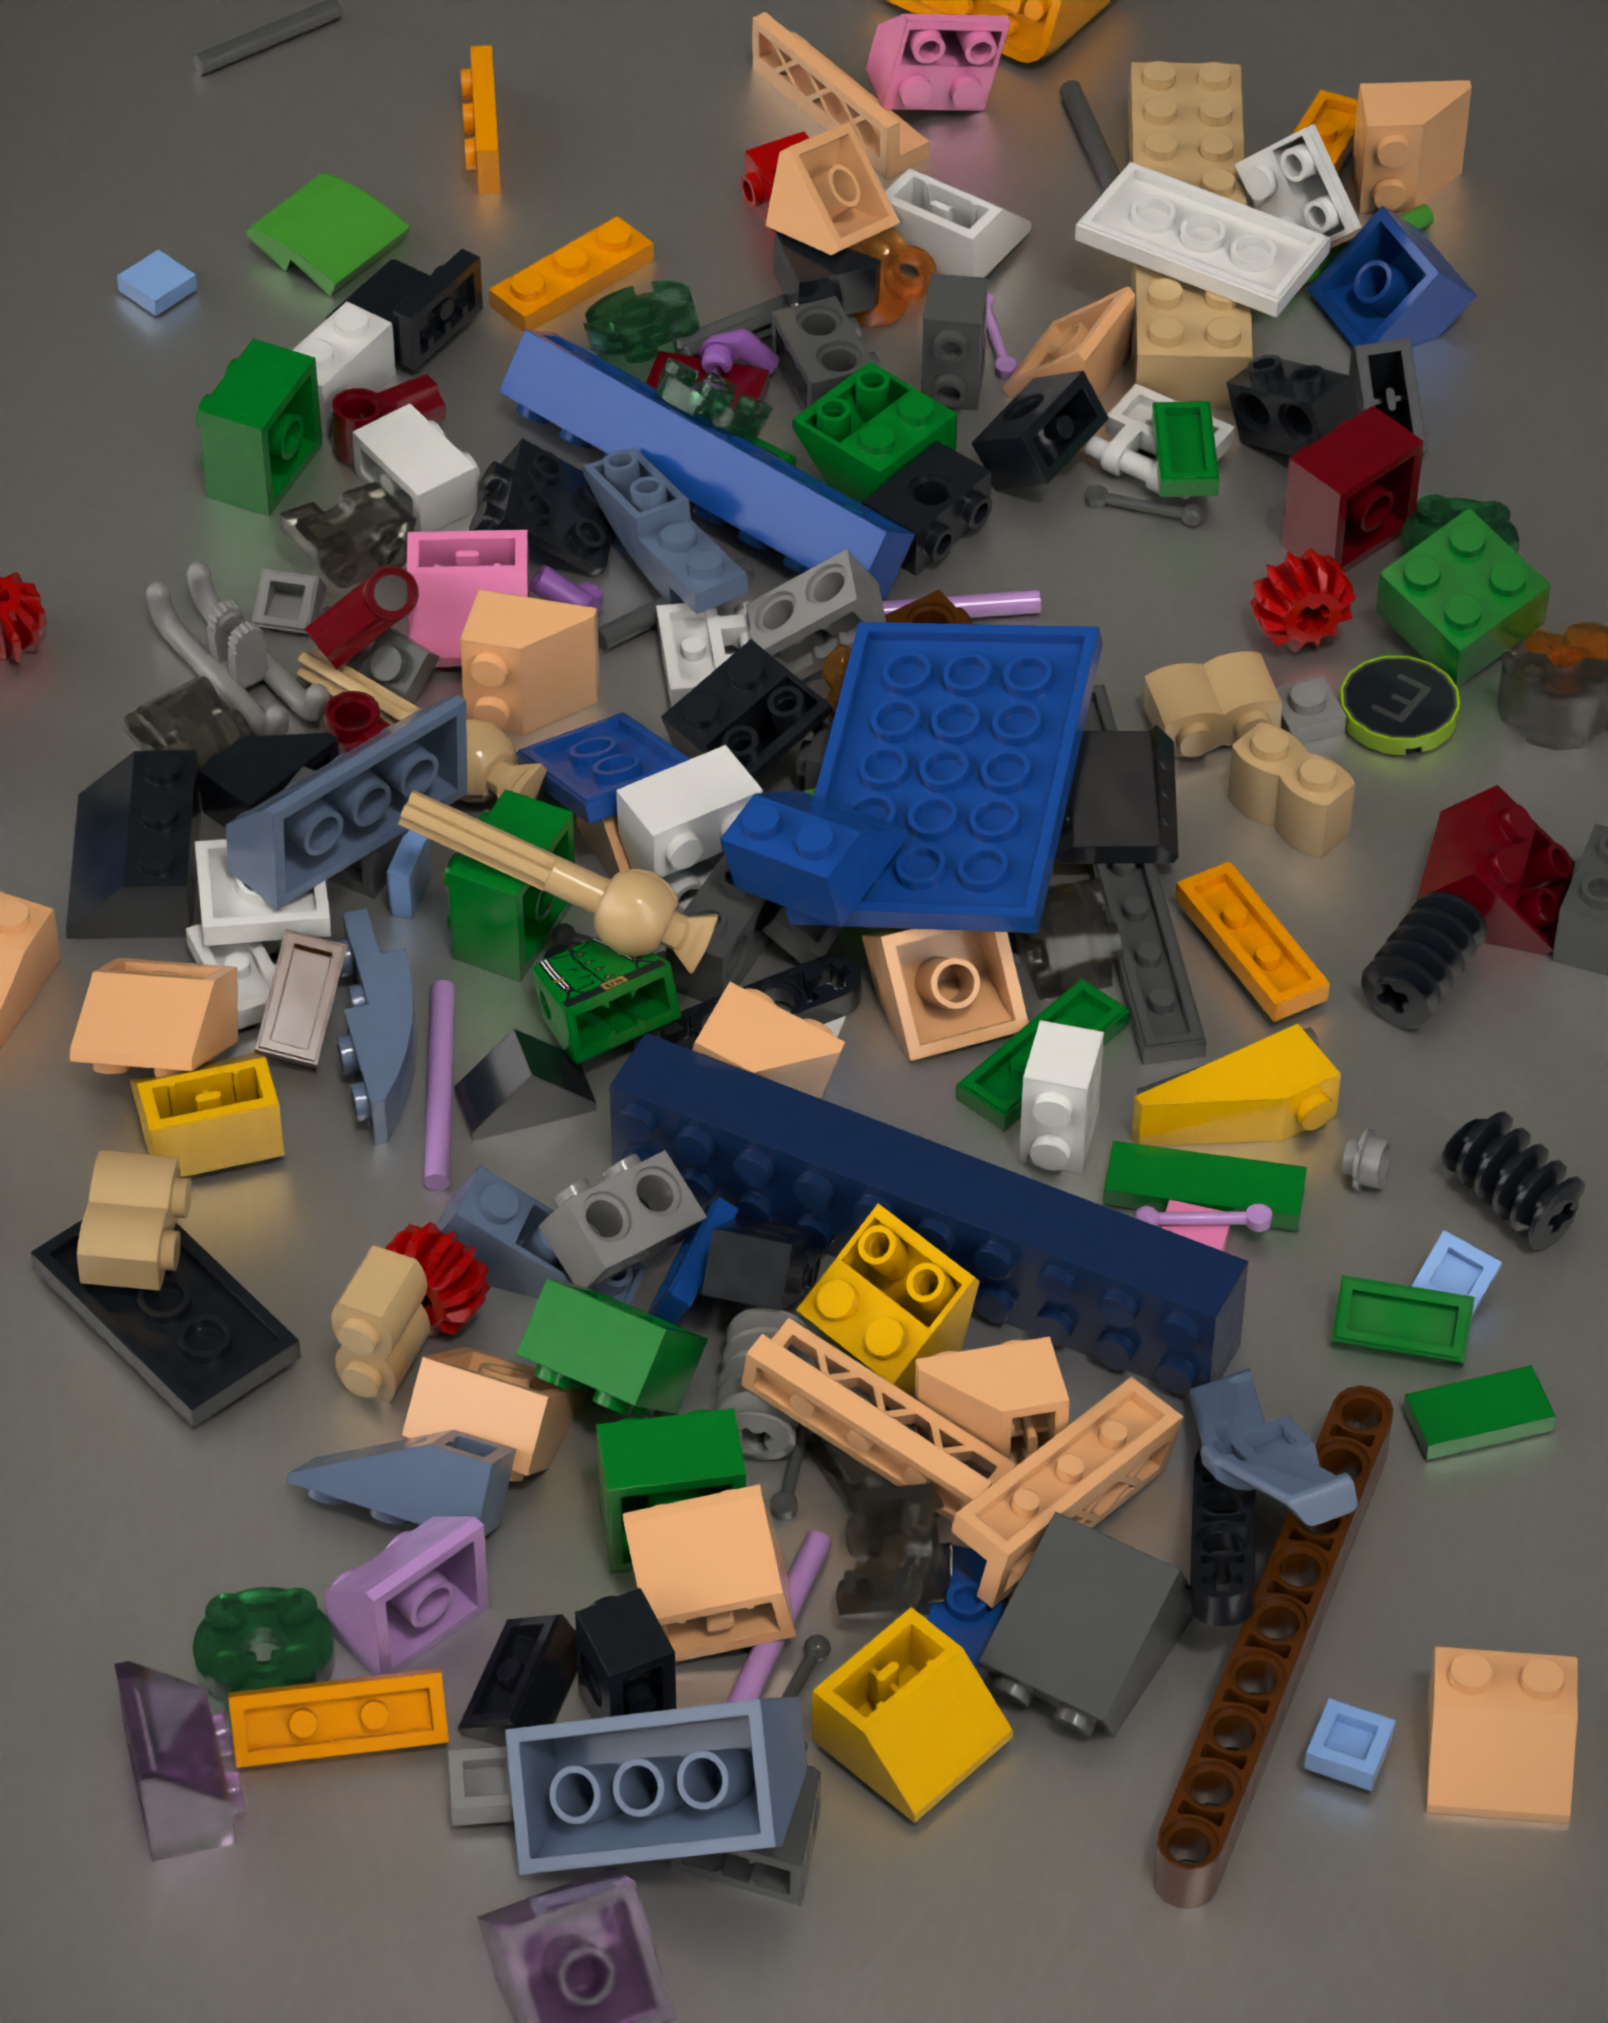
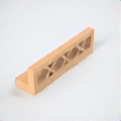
M766 12L752 18L753 70L826 131L850 121L873 169L885 180L929 159V140L891 109L882 108L875 96L798 33H791Z
M790 1318L786 1320L772 1339L762 1334L746 1354L741 1386L951 1522L954 1521L955 1514L1016 1467V1463ZM790 1344L813 1358L816 1368L788 1351L787 1348ZM828 1368L836 1374H829ZM847 1388H860L871 1396L873 1405ZM885 1405L891 1408L892 1410L886 1411ZM914 1423L928 1432L930 1441L906 1427L905 1424ZM942 1442L950 1447L943 1448ZM971 1460L992 1474L987 1479L961 1461Z
M1131 1376L955 1514L951 1532L987 1560L977 1597L993 1608L1015 1591L1055 1511L1093 1528L1166 1470L1183 1416Z

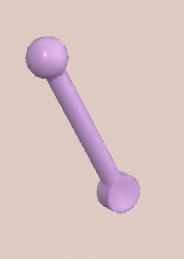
M988 291L986 327L997 357L995 361V375L999 379L1009 380L1017 369V361L1015 358L1007 355L992 310L995 299L992 293Z
M1259 1203L1249 1206L1246 1211L1157 1212L1153 1207L1143 1206L1136 1210L1134 1218L1155 1226L1246 1224L1254 1232H1263L1271 1226L1272 1211L1268 1206Z

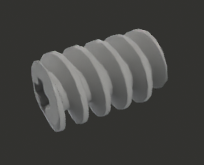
M765 1307L747 1309L735 1316L727 1328V1345L723 1352V1367L720 1370V1387L716 1394L715 1410L735 1409L742 1454L746 1458L776 1460L789 1455L796 1446L795 1429L799 1426V1423L741 1386L746 1354L762 1334L772 1339L788 1318L806 1328L805 1322L794 1314L783 1310ZM790 1344L787 1350L808 1363L809 1356Z

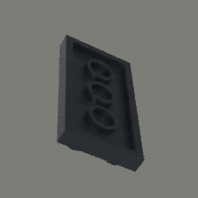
M82 1220L30 1252L33 1269L193 1427L301 1357L299 1340L177 1223L175 1224L174 1231H179L181 1238L178 1266L176 1271H165L160 1290L80 1283L77 1247Z

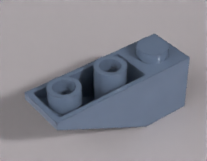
M479 1166L448 1201L437 1223L440 1231L448 1234L455 1230L457 1240L464 1246L476 1247L473 1257L485 1263L489 1268L485 1277L489 1286L539 1299L547 1278L573 1284L538 1227L554 1210L482 1166ZM639 1263L591 1289L631 1305L648 1267Z
M453 1429L315 1457L289 1472L287 1483L309 1489L308 1496L322 1503L343 1505L350 1502L371 1509L370 1515L373 1518L389 1524L405 1525L413 1522L421 1525L433 1516H475L484 1524L486 1536L500 1526L516 1449Z

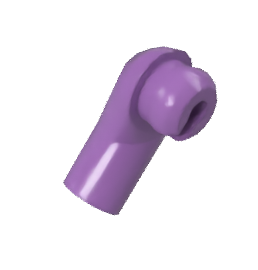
M747 329L711 335L703 342L699 350L700 357L702 358V368L713 376H721V368L728 373L733 367V362L737 361L743 362L746 366L769 370V375L776 370L779 364V356Z
M545 564L536 572L529 585V590L544 600L597 608V618L602 612L601 604L604 597L603 592L597 585L591 582H580L576 585Z

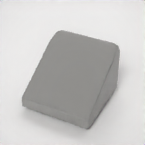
M262 569L252 621L264 630L309 636L304 628L316 619L324 600L326 585L319 576Z

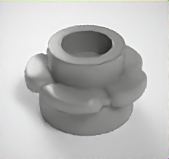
M1369 1128L1364 1129L1360 1138L1350 1137L1348 1139L1343 1154L1342 1174L1353 1178L1352 1186L1354 1190L1361 1192L1363 1186L1382 1189L1391 1165L1392 1139L1378 1136L1375 1134V1130Z

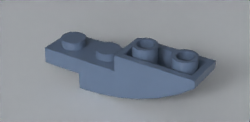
M635 447L628 450L614 451L605 456L604 459L583 466L584 477L611 527L643 574L669 604L685 602L696 614L749 594L747 573L691 520L689 499Z
M364 908L342 913L344 939L335 940V942L348 945L340 975L342 978L352 976L354 985L348 986L350 1008L344 1009L346 1035L336 1037V1046L343 1075L354 1073L357 1083L350 1084L349 1086L356 1121L368 1120L375 1145L389 1142L409 1098L415 1072L417 1039L412 975L406 948L380 953L368 910Z

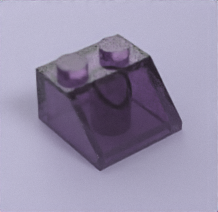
M130 1661L115 1663L114 1667L126 1745L152 1862L237 1844L234 1815L245 1813L246 1805L238 1770L225 1772L222 1763V1756L233 1754L225 1713L211 1715L206 1690L203 1686Z
M608 1868L477 1916L498 1987L515 2023H670L677 2020L636 1883L615 1868Z

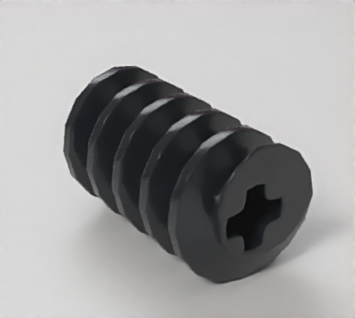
M1430 892L1420 896L1362 973V990L1371 1008L1385 1021L1396 1027L1408 1030L1421 1027L1429 1018V1012H1432L1441 1002V996H1444L1453 986V980H1456L1464 971L1465 964H1468L1475 956L1476 949L1486 941L1488 928L1483 915L1475 906L1463 898L1447 892Z
M1505 1111L1498 1112L1488 1119H1474L1466 1123L1446 1143L1442 1153V1165L1450 1172H1457V1178L1468 1188H1474L1475 1195L1485 1204H1492L1493 1211L1503 1220L1510 1221L1511 1228L1521 1237H1528L1529 1244L1534 1249L1544 1250L1551 1246L1568 1230L1574 1221L1579 1207L1578 1202L1585 1189V1183L1578 1176L1570 1177L1563 1181L1566 1176L1567 1167L1560 1160L1551 1161L1546 1164L1549 1150L1541 1143L1528 1148L1531 1134L1523 1127L1516 1128L1510 1132L1513 1118Z

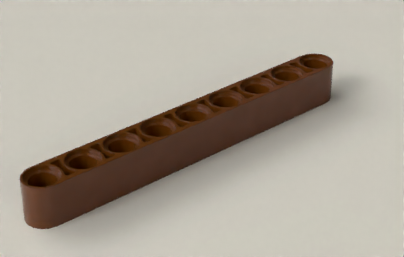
M1359 1385L1348 1387L1341 1391L1331 1405L1315 1445L1319 1467L1336 1476L1347 1473L1352 1478L1358 1506L1349 1514L1316 1526H1308L1289 1510L1255 1593L1253 1615L1244 1621L1160 1827L1157 1840L1154 1885L1160 1897L1174 1907L1184 1909L1201 1907L1211 1901L1218 1890L1387 1461L1393 1406L1390 1399L1383 1392L1373 1387ZM1250 1692L1260 1693V1695L1250 1694ZM1227 1747L1239 1748L1241 1750L1227 1749ZM1203 1803H1214L1219 1806H1206ZM1188 1859L1194 1860L1198 1863L1188 1864L1182 1863L1178 1860Z

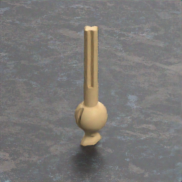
M317 647L310 654L303 651L297 660L302 665L296 673L297 677L310 685H324L327 687L332 698L347 691H360L373 696L379 704L380 717L391 726L421 709L346 664L336 670ZM478 718L466 720L467 795L458 800L470 804L486 803L497 797L499 799L505 789L536 799L547 769L540 763L517 765L518 757L511 739L496 724Z
M416 790L411 792L408 802L401 812L399 825L594 914L595 931L602 942L616 953L633 957L648 955L657 951L660 945L672 949L687 971L693 974L711 943L719 915L687 916L676 911L678 908L677 895L670 884L655 872L638 868L618 872L610 880Z

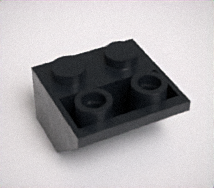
M750 639L664 713L661 718L673 747L690 759L726 745L753 779L756 780L833 713V709L826 700Z

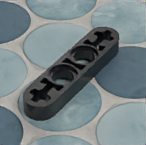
M826 955L742 988L756 989L767 994L773 1001H783L793 1007L790 1013L801 1019H813L825 1024L852 1013L859 1006L861 1001V971L859 966L849 958L841 955ZM721 996L680 1011L681 1018L647 1033L692 1050L696 1039ZM645 1034L635 1038L634 1049Z
M1198 1450L1194 1458L1190 1565L1191 1608L1193 1615L1200 1622L1210 1626H1233L1246 1621L1253 1615L1255 1609L1257 1489L1239 1490L1221 1483L1202 1464L1200 1450ZM1222 1510L1236 1511V1512L1224 1513V1514H1222V1513H1213V1512H1215V1511H1222ZM1222 1550L1236 1551V1552H1234V1553H1229V1554H1214V1553H1212V1552H1215V1551H1222ZM1216 1584H1230L1229 1591H1217Z

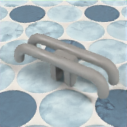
M200 561L193 562L188 567L187 580L193 600L201 615L209 624L207 626L209 651L179 619L172 604L168 586L160 581L153 582L148 586L146 592L148 607L160 634L257 736L286 735L289 729V714L285 707L276 704L271 705L265 710L245 690V688L261 680H264L292 711L302 719L317 722L325 717V708L330 701L327 687L322 684H313L306 690L266 649L263 630L253 621L250 623L248 621L245 622V619L242 617L244 615L243 610L232 600L228 601L227 599L221 602L213 586L208 565Z

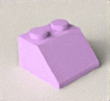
M433 1516L413 1531H405L397 1535L383 1552L360 1568H352L344 1572L336 1579L332 1587L325 1591L329 1633L373 1676L398 1673L490 1608L484 1524L475 1516Z

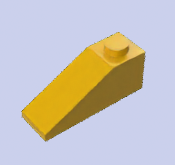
M1295 1024L1134 1096L1131 1139L1135 1144L1149 1146L1283 1141L1305 1130H1315L1323 1126L1329 1119L1336 1117L1341 1073L1301 1026Z

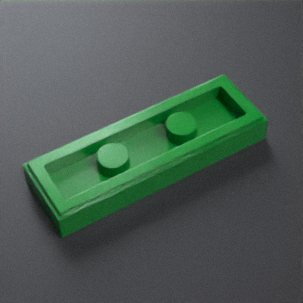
M1081 978L957 1083L956 1100L1005 1132L1021 1118L1023 1076L1040 1020L1104 1032V1047L1129 1025L1130 1010Z
M1113 1141L1104 1186L1103 1205L1132 1209L1150 1206L1156 1209L1157 1212H1165L1170 1199L1227 1212L1246 1211L1249 1206L1259 1203L1268 1206L1272 1211L1271 1228L1298 1231L1307 1167Z

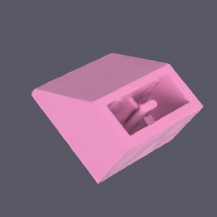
M902 14L878 24L866 71L881 107L884 109L985 111L1010 26L1008 16Z
M527 530L408 532L407 571L414 576L419 586L417 605L408 615V637L440 656L435 667L461 666L460 638L479 589L530 597ZM407 585V602H408V599H409V596H410V592H409V587H408V585Z

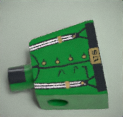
M598 936L571 949L563 945L554 946L545 953L542 961L536 963L532 969L543 1020L570 1059L576 1064L681 1018L670 962L653 953L636 957L616 953L604 944Z

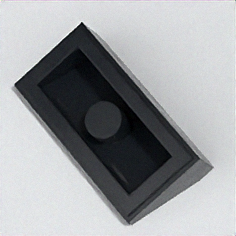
M563 1614L507 1619L458 1727L459 1732L463 1736L497 1746H506L505 1729L555 1723L578 1671L576 1630Z

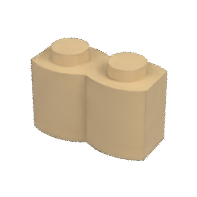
M1253 651L1233 652L1213 658L1203 665L1198 663L1172 664L1156 669L1144 676V709L1152 728L1157 724L1174 741V758L1198 757L1221 745L1232 746V744L1260 722L1281 728L1282 701L1261 653Z
M1260 722L1232 744L1228 798L1239 812L1258 823L1274 826L1278 834L1289 845L1303 853L1316 857H1323L1350 835L1355 782L1342 766L1321 755L1307 753L1304 745L1295 736L1280 727Z
M106 1150L99 1151L93 1170L89 1201L83 1215L78 1240L77 1263L80 1283L160 1290L165 1271H176L179 1262L181 1238L180 1232L174 1231L177 1218L188 1217L192 1190L191 1179L181 1178L179 1157Z
M373 1245L332 1310V1329L341 1344L335 1356L336 1371L343 1385L360 1397H375L389 1402L430 1335L429 1317L421 1304L427 1292V1279L417 1259Z

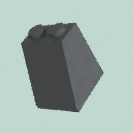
M1055 1511L979 1662L990 1677L994 1679L991 1689L1003 1697L1025 1707H1028L1032 1698H1035L1056 1708L1053 1718L1073 1731L1090 1737L1094 1729L1098 1728L1115 1737L1194 1617L1191 1608L1190 1585L1180 1569Z

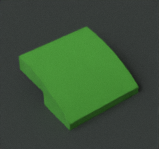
M322 172L250 226L246 235L285 272L296 264L331 297L403 242L410 226L365 191L336 176Z

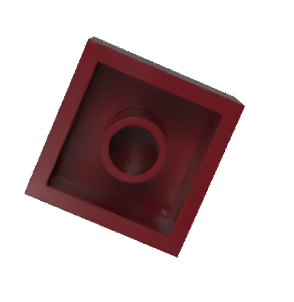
M1372 405L1354 418L1342 421L1332 432L1310 446L1300 448L1289 459L1287 469L1288 480L1283 512L1282 546L1298 558L1310 547L1321 556L1330 554L1333 560L1339 562L1346 573L1413 529L1424 441Z

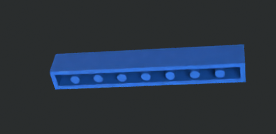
M525 329L499 390L501 394L518 403L516 411L519 414L542 424H547L550 421L562 428L559 436L564 440L586 449H591L593 445L605 452V456L614 451L628 450L635 447L689 501L694 503L693 513L715 524L724 525L725 521L740 529L737 537L741 541L755 548L769 551L772 547L785 555L783 564L802 574L848 549L879 583L881 598L888 597L913 541L914 533L554 332Z

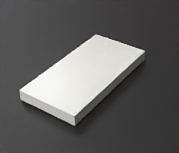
M1129 162L1079 220L1075 228V240L1276 318L1329 254L1331 237L1133 162Z

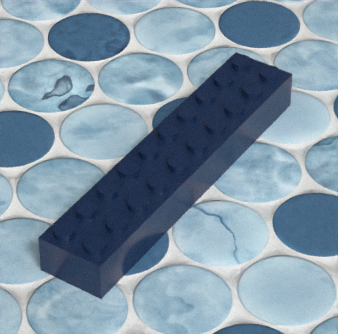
M645 1033L609 1085L612 1166L633 1154H637L640 1160L644 1161L666 1150L700 1207L707 1208L714 1199L717 1200L721 1197L739 1209L735 1218L743 1217L815 1231L812 1249L821 1250L822 1253L836 1258L879 1203L980 1281L972 1311L977 1312L987 1320L1003 1322L1040 1338L1050 1336L1052 1345L1065 1346L1100 1360L1111 1368L1124 1369L1160 1383L1168 1390L1176 1393H1186L1189 1395L1190 1389L1222 1378L1240 1347L1248 1261L648 1033Z

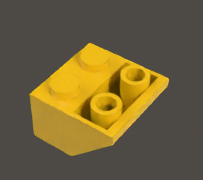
M253 1053L204 1063L193 1071L160 1077L151 1074L130 1079L149 1154L179 1157L181 1177L285 1156L280 1106L265 1056Z
M878 1203L796 1311L876 1374L915 1398L916 1359L931 1357L945 1351L960 1352L962 1350L980 1281Z
M912 1607L812 1690V1740L914 1823L1013 1737V1729L963 1647Z

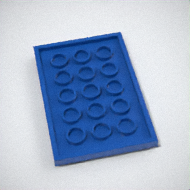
M858 623L814 796L906 828L908 838L843 926L1019 933L1039 932L1103 645L1099 627ZM785 907L790 924L835 926Z

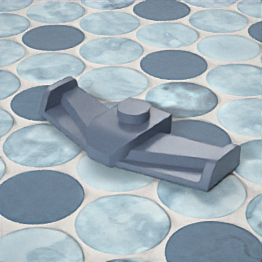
M1250 1368L1190 1389L1189 1397L1202 1442L1200 1450L1202 1464L1215 1479L1234 1489L1259 1490L1286 1505L1300 1521L1308 1526H1316L1344 1516L1357 1508L1358 1501L1352 1478L1347 1473L1336 1476L1319 1467L1315 1442L1290 1415L1265 1423Z

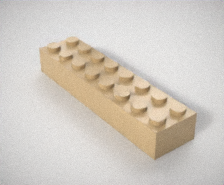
M1131 62L1128 106L1129 162L1247 205L1246 189L1234 165L1245 159L1241 64H1223L1220 62ZM1131 262L1132 291L1135 293L1133 324L1134 385H1141L1178 402L1210 401L1211 408L1232 409L1226 382L1247 368L1248 363L1253 360L1251 308Z

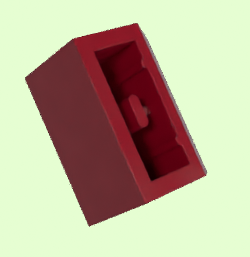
M1496 785L1440 812L1417 900L1420 896L1430 892H1447L1459 896L1475 906L1483 915L1488 928L1487 939L1484 943L1545 955L1554 951L1559 912L1570 886L1576 862L1569 856L1562 845L1556 843L1530 817L1524 807L1517 804L1502 788Z

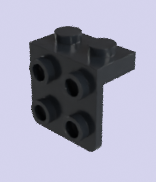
M523 438L501 464L493 461L489 465L478 488V491L484 494L483 501L471 520L469 531L527 530L529 542L577 568L595 576L605 569L608 563L614 530L596 501L582 470Z

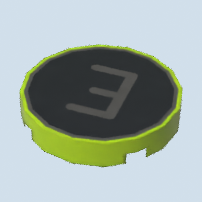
M1382 656L1364 661L1347 674L1340 688L1339 703L1347 716L1346 731L1365 747L1389 755H1406V749L1422 747L1421 753L1433 750L1452 736L1459 722V689L1449 674L1425 660L1411 656Z

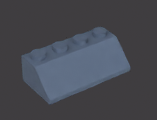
M455 695L417 710L227 823L228 871L276 909H279L409 830L398 823L401 818V812L413 790L446 805H450L467 795L466 700L459 695Z
M800 1696L744 1700L505 1729L519 1875L781 1847L808 1770Z

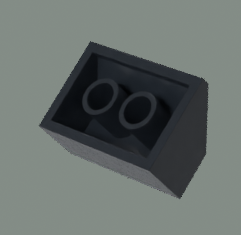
M197 750L134 751L78 794L66 923L67 939L187 937L186 928L194 925L197 883L194 841L200 840L202 812Z

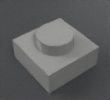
M1324 676L1275 687L1282 701L1281 728L1295 736L1302 744L1345 734L1347 716Z
M507 1746L448 1750L452 1826L514 1821Z

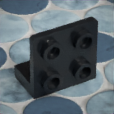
M461 249L444 265L437 267L431 276L396 259H392L335 308L326 319L347 301L392 322L395 362L415 371L483 309L480 257Z

